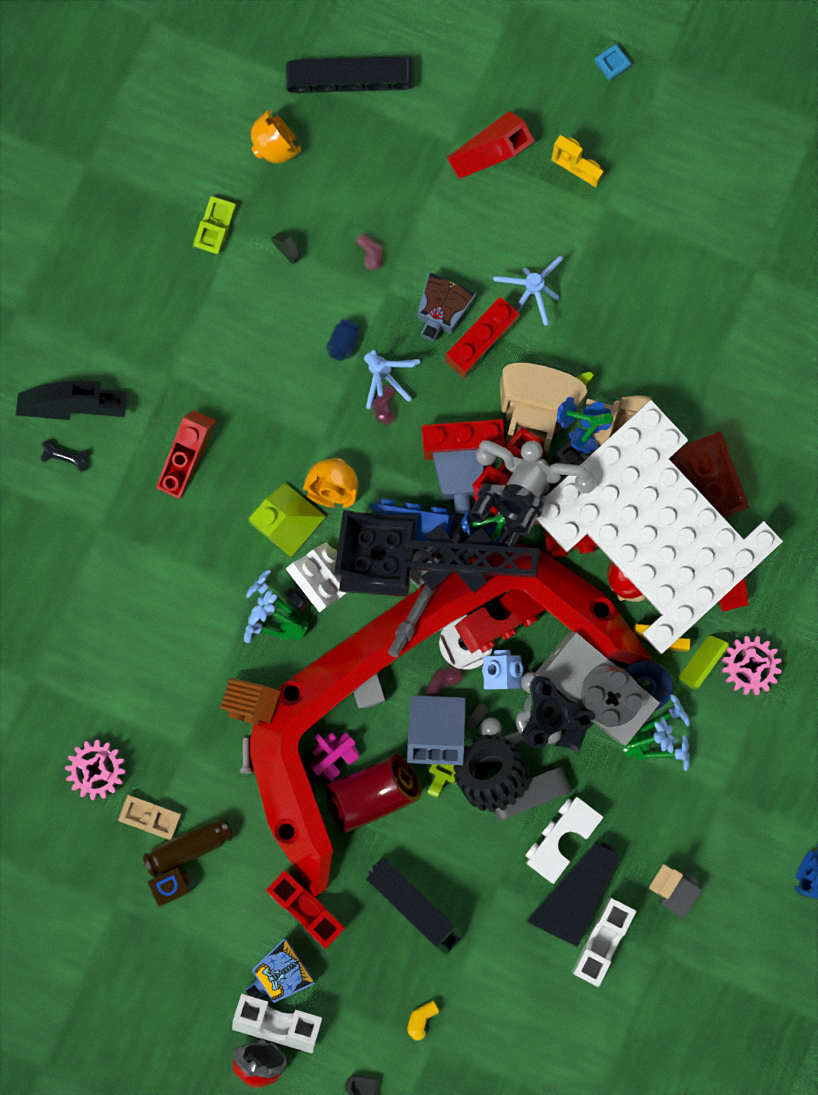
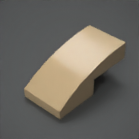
M127 794L118 821L171 840L181 814Z
M663 864L651 883L649 890L663 898L669 899L683 874Z

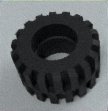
M487 735L482 736L480 741H477V739L471 741V746L468 747L466 745L464 747L463 765H454L453 769L456 773L454 778L469 803L474 808L477 806L481 811L488 809L489 812H496V808H500L502 811L507 809L506 805L510 803L513 806L517 803L515 799L517 797L522 798L525 794L523 788H527L529 784L527 780L529 778L528 767L513 743H510L509 739L505 737L500 739L497 735H493L491 739ZM502 767L494 777L482 780L483 776L491 769Z

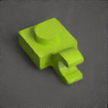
M431 765L429 773L435 775V778L427 794L438 798L445 781L454 784V774H456L453 770L454 765Z

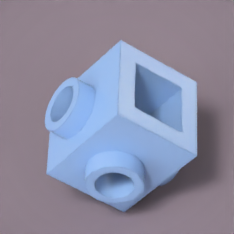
M510 650L494 651V656H483L484 689L522 688L523 665L521 656H512Z

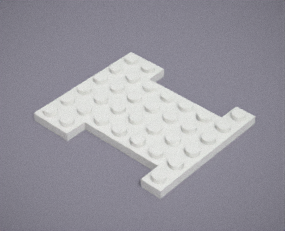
M650 400L580 465L595 476L597 480L596 488L590 493H581L575 487L577 476L569 475L541 500L545 504V509L536 520L566 552L586 534L596 543L661 614L642 635L662 654L783 541L764 521L744 539L732 528L669 460L688 439Z

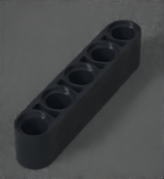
M410 57L304 59L286 62V90L291 93L409 90L415 86L414 59Z

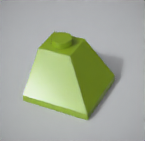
M284 483L260 504L248 520L253 527L292 558L326 516L289 485Z

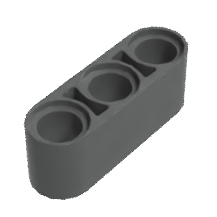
M559 767L528 779V787L523 788L525 794L522 798L517 797L515 799L517 803L513 806L511 803L506 805L507 809L502 811L500 808H496L495 815L498 822L571 793L572 790L563 768Z

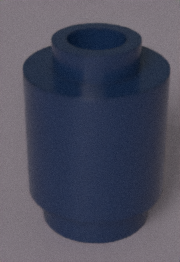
M341 319L340 323L335 325L326 346L330 357L338 361L351 358L360 337V327L357 324Z

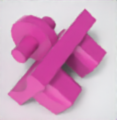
M346 732L338 738L333 733H330L325 739L317 734L314 738L319 744L311 750L316 757L308 764L317 775L321 774V776L331 782L340 773L333 762L342 756L350 765L360 755L354 746L355 742Z

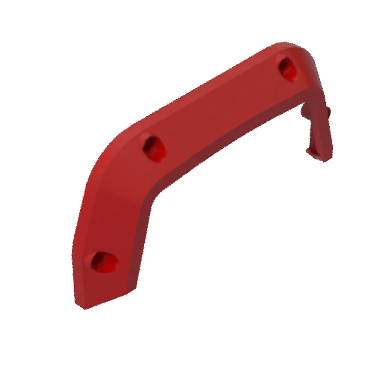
M516 544V546H515V547L532 548V547H530V546L521 545V544ZM541 550L537 578L482 575L487 584L474 594L457 573H453L435 589L414 627L415 633L410 641H406L398 657L391 656L388 650L396 638L395 632L400 623L405 622L424 586L276 689L280 691L271 724L261 721L260 726L253 724L250 738V756L265 815L272 834L314 897L327 889L332 852L334 851L298 752L299 741L302 735L345 698L399 657L451 623L507 591L518 590L526 593L570 631L579 634L606 658L629 664L640 660H651V656L618 610L600 590ZM495 554L487 562L492 567H498L506 560L501 554ZM475 555L469 561L474 563L479 558ZM522 556L515 564L519 569H531L532 556ZM597 604L604 605L608 610V615L604 618L597 617L594 613V606ZM290 687H297L300 691V696L295 701H288L285 698V692ZM284 824L292 825L295 830L294 836L289 840H285L280 836V828Z

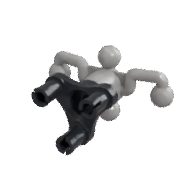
M484 440L477 449V461L484 466L492 465L497 457L504 460L506 468L513 473L506 485L483 484L478 491V499L470 510L469 516L474 521L483 523L492 506L495 507L506 522V530L500 541H498L497 546L515 547L521 536L529 534L534 521L543 513L545 504L540 500V497L549 491L550 483H557L561 475L577 476L575 479L577 490L581 493H590L596 488L597 480L595 476L580 465L555 463L549 466L541 458L543 449L536 441H528L522 446L521 456L523 458L520 459L514 457L508 449L491 441Z
M527 672L521 679V687L530 695L525 700L524 710L516 717V725L519 731L504 737L513 744L524 741L531 747L542 748L547 743L554 744L558 742L562 735L561 730L571 728L589 729L593 725L590 720H594L590 712H587L586 708L572 704L560 696L550 679L545 676H537L536 672ZM548 707L547 712L544 714V709ZM486 718L480 726L482 736L488 735L489 739L493 735L499 736L502 729L500 722L495 718Z

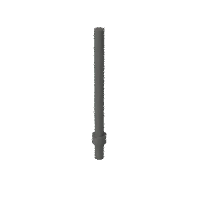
M460 522L451 538L454 543H462L466 536L462 528V522ZM427 585L424 586L405 622L400 623L395 632L396 638L388 650L391 656L398 657L406 641L411 640L415 633L414 627L435 589L431 591Z

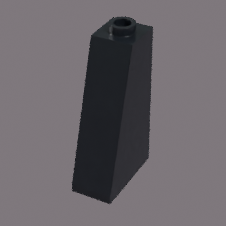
M603 841L600 846L593 844L532 911L526 922L578 947L619 861L620 855L615 853L617 848Z
M386 859L375 863L370 868L369 876L366 880L445 955H448L466 936Z

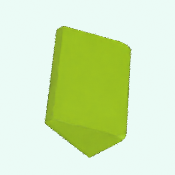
M708 636L679 675V680L693 690L698 689L728 648V643L714 636Z

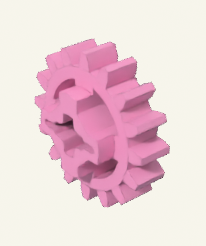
M745 636L743 644L736 640L733 642L735 649L730 647L726 649L727 654L730 656L721 659L723 663L727 664V667L722 669L721 673L729 674L725 682L733 681L735 683L733 686L734 691L741 687L743 688V695H748L749 691L752 690L754 696L759 695L760 687L763 691L767 692L770 690L768 682L770 684L778 682L773 675L781 674V670L776 668V665L782 661L778 658L774 659L773 655L778 650L772 649L770 651L768 649L769 641L760 644V637L756 636L753 642H750L749 637ZM755 649L761 651L766 656V658H762L758 654H756ZM742 650V659L740 662L734 663L736 655ZM749 659L752 663L762 664L754 669L753 673L749 668H740L747 664ZM769 668L767 676L760 682L761 672ZM736 674H741L747 678V683L740 680Z
M96 740L92 747L86 741L84 742L85 749L74 748L77 753L76 757L68 756V759L73 763L72 766L65 767V770L72 773L66 780L75 782L71 789L73 791L81 789L80 796L83 798L90 793L91 800H96L98 794L103 799H106V791L109 790L112 793H116L117 790L114 785H123L124 783L119 779V775L126 774V770L120 769V765L125 763V759H117L116 757L120 751L115 749L111 752V744L108 742L104 747H101V741ZM91 752H98L92 759L86 760L83 758ZM109 758L113 763V772L109 771L107 765ZM99 763L98 768L102 772L100 775L95 774L92 777L93 771L90 770V767L92 765L97 766ZM78 768L82 769L83 771V781H81L79 778ZM102 780L108 782L101 788L93 789L97 782Z

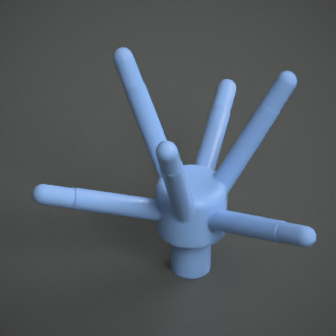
M562 256L556 258L541 274L531 273L528 268L524 267L523 272L527 276L526 279L494 276L493 280L496 282L525 285L526 291L515 307V310L519 312L529 295L535 294L543 323L547 326L549 321L540 292L544 291L553 299L559 300V296L544 285V278L563 258Z
M375 350L365 355L364 361L369 364V370L374 374L366 408L371 409L376 387L378 396H383L381 382L383 378H386L410 402L412 398L389 373L392 367L413 368L416 364H420L421 360L386 361L383 357L378 356Z

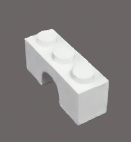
M575 797L573 801L568 798L558 811L562 814L556 823L552 820L542 832L546 837L540 845L534 843L525 855L529 858L526 864L552 884L555 883L570 863L559 852L558 841L560 837L566 832H575L583 839H588L603 818V816L578 797Z
M608 897L572 973L599 987L611 964L615 948L620 939L625 935L636 911Z
M241 994L234 1015L232 1030L313 1053L322 1017L295 1010L293 1014L282 1013L269 1007L268 1001Z

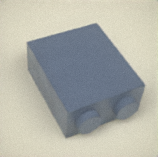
M410 696L407 763L463 765L465 698Z

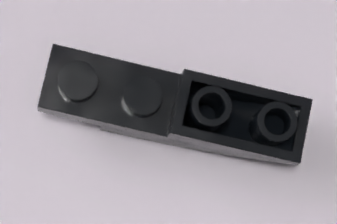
M73 380L44 384L18 393L16 416L70 420L71 413L125 417L127 391L100 389L101 381Z

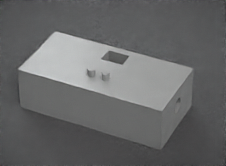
M569 631L535 674L550 679L554 683L556 691L568 702L584 707L581 700V691L585 677L597 667L617 666L579 634ZM641 686L639 688L642 706L632 720L615 727H606L595 720H591L617 743L624 746L628 744L660 704ZM612 691L607 693L610 701L615 698Z

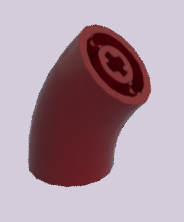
M394 754L357 773L328 783L325 787L330 814L335 825L342 833L352 831L403 809L420 800L422 795L421 784L414 768L410 763H407L403 756Z

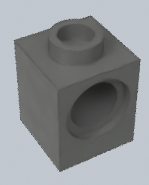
M684 873L669 899L661 897L658 903L685 919L702 892L697 887L699 882Z

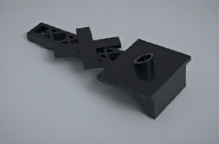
M343 510L334 574L340 580V592L408 597L412 570L427 571L421 576V579L431 591L453 573H457L474 594L487 584L482 575L537 578L540 550L538 548L489 545L492 539L482 528L477 530L463 543H454L438 525L426 535L430 541H415L418 516L360 513ZM414 549H420L425 555L418 561L413 562ZM386 550L385 558L381 561H375L374 558L377 552ZM440 552L444 558L437 563L433 557ZM495 554H501L506 560L498 567H492L487 562ZM476 555L479 559L472 564L469 560ZM522 556H532L531 569H519L515 562Z

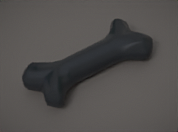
M51 440L42 442L44 450L40 456L42 462L55 458L74 464L80 472L88 470L86 460L90 454L87 449L81 453H72L55 447Z

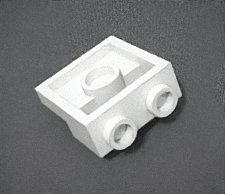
M327 542L316 547L306 556L293 562L286 568L319 612L350 594L339 591L340 580L334 574L337 550L331 548Z

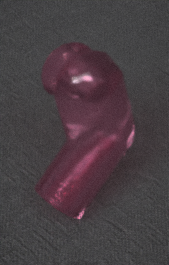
M361 233L356 239L355 244L366 251L365 267L369 270H378L383 262L382 248L366 234Z
M388 385L383 386V396L377 395L372 404L375 419L385 426L390 425L394 421V414L390 412L388 403L396 391Z
M454 667L437 670L424 693L437 697L442 687L459 684L462 681V673Z

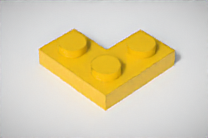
M560 135L554 143L551 160L596 188L603 175L600 165L591 159L586 161L581 157L583 148L580 147V144L571 137L565 138Z

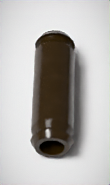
M219 817L218 821H210L153 848L151 853L148 854L146 852L143 855V860L149 874L152 877H158L157 874L159 873L164 874L224 846L226 841L229 840L231 842L234 837L226 819Z

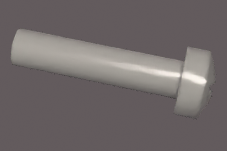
M243 738V768H240V773L242 774L252 773V768H250V738Z

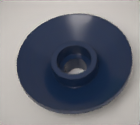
M640 660L625 667L624 670L630 674L637 684L660 702L654 711L659 710L669 701L673 684L670 674L662 665L649 660ZM647 679L650 681V684L642 686L640 682Z

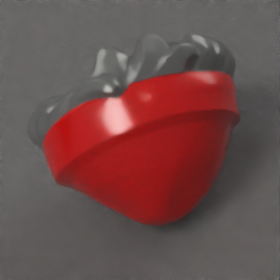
M265 1039L240 1045L233 1050L232 1069L243 1083L252 1088H262L276 1083L287 1067V1060L281 1048L276 1046L274 1042L267 1043Z

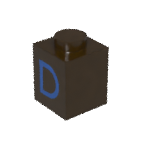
M177 867L147 881L158 907L164 906L192 892L190 886L193 885L192 879L188 871H182L181 867Z

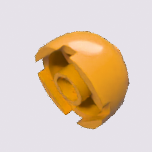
M267 110L253 123L251 140L254 145L251 147V150L260 160L265 158L270 163H285L301 152V147L299 145L295 148L292 141L296 137L286 123L278 115L273 118L271 116L273 111Z
M331 458L321 460L310 468L303 490H307V497L317 504L334 508V503L343 504L342 508H347L353 505L356 500L359 483L356 472L344 460Z

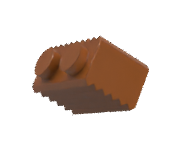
M229 678L227 689H225L226 693L223 695L224 699L221 700L223 704L220 705L221 709L229 711L228 717L260 726L261 721L271 724L280 691L263 685Z

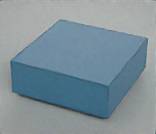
M617 44L607 49L594 60L609 82L631 67L630 61Z

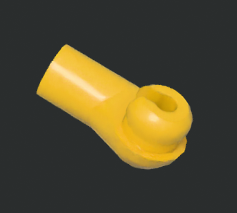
M434 1000L412 1011L407 1030L413 1040H422L426 1035L424 1030L426 1020L440 1013Z

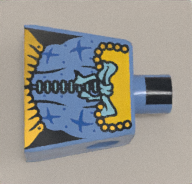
M285 938L252 969L258 980L247 986L245 990L249 996L257 999L268 994L272 1002L275 1003L313 985L316 981L288 939Z

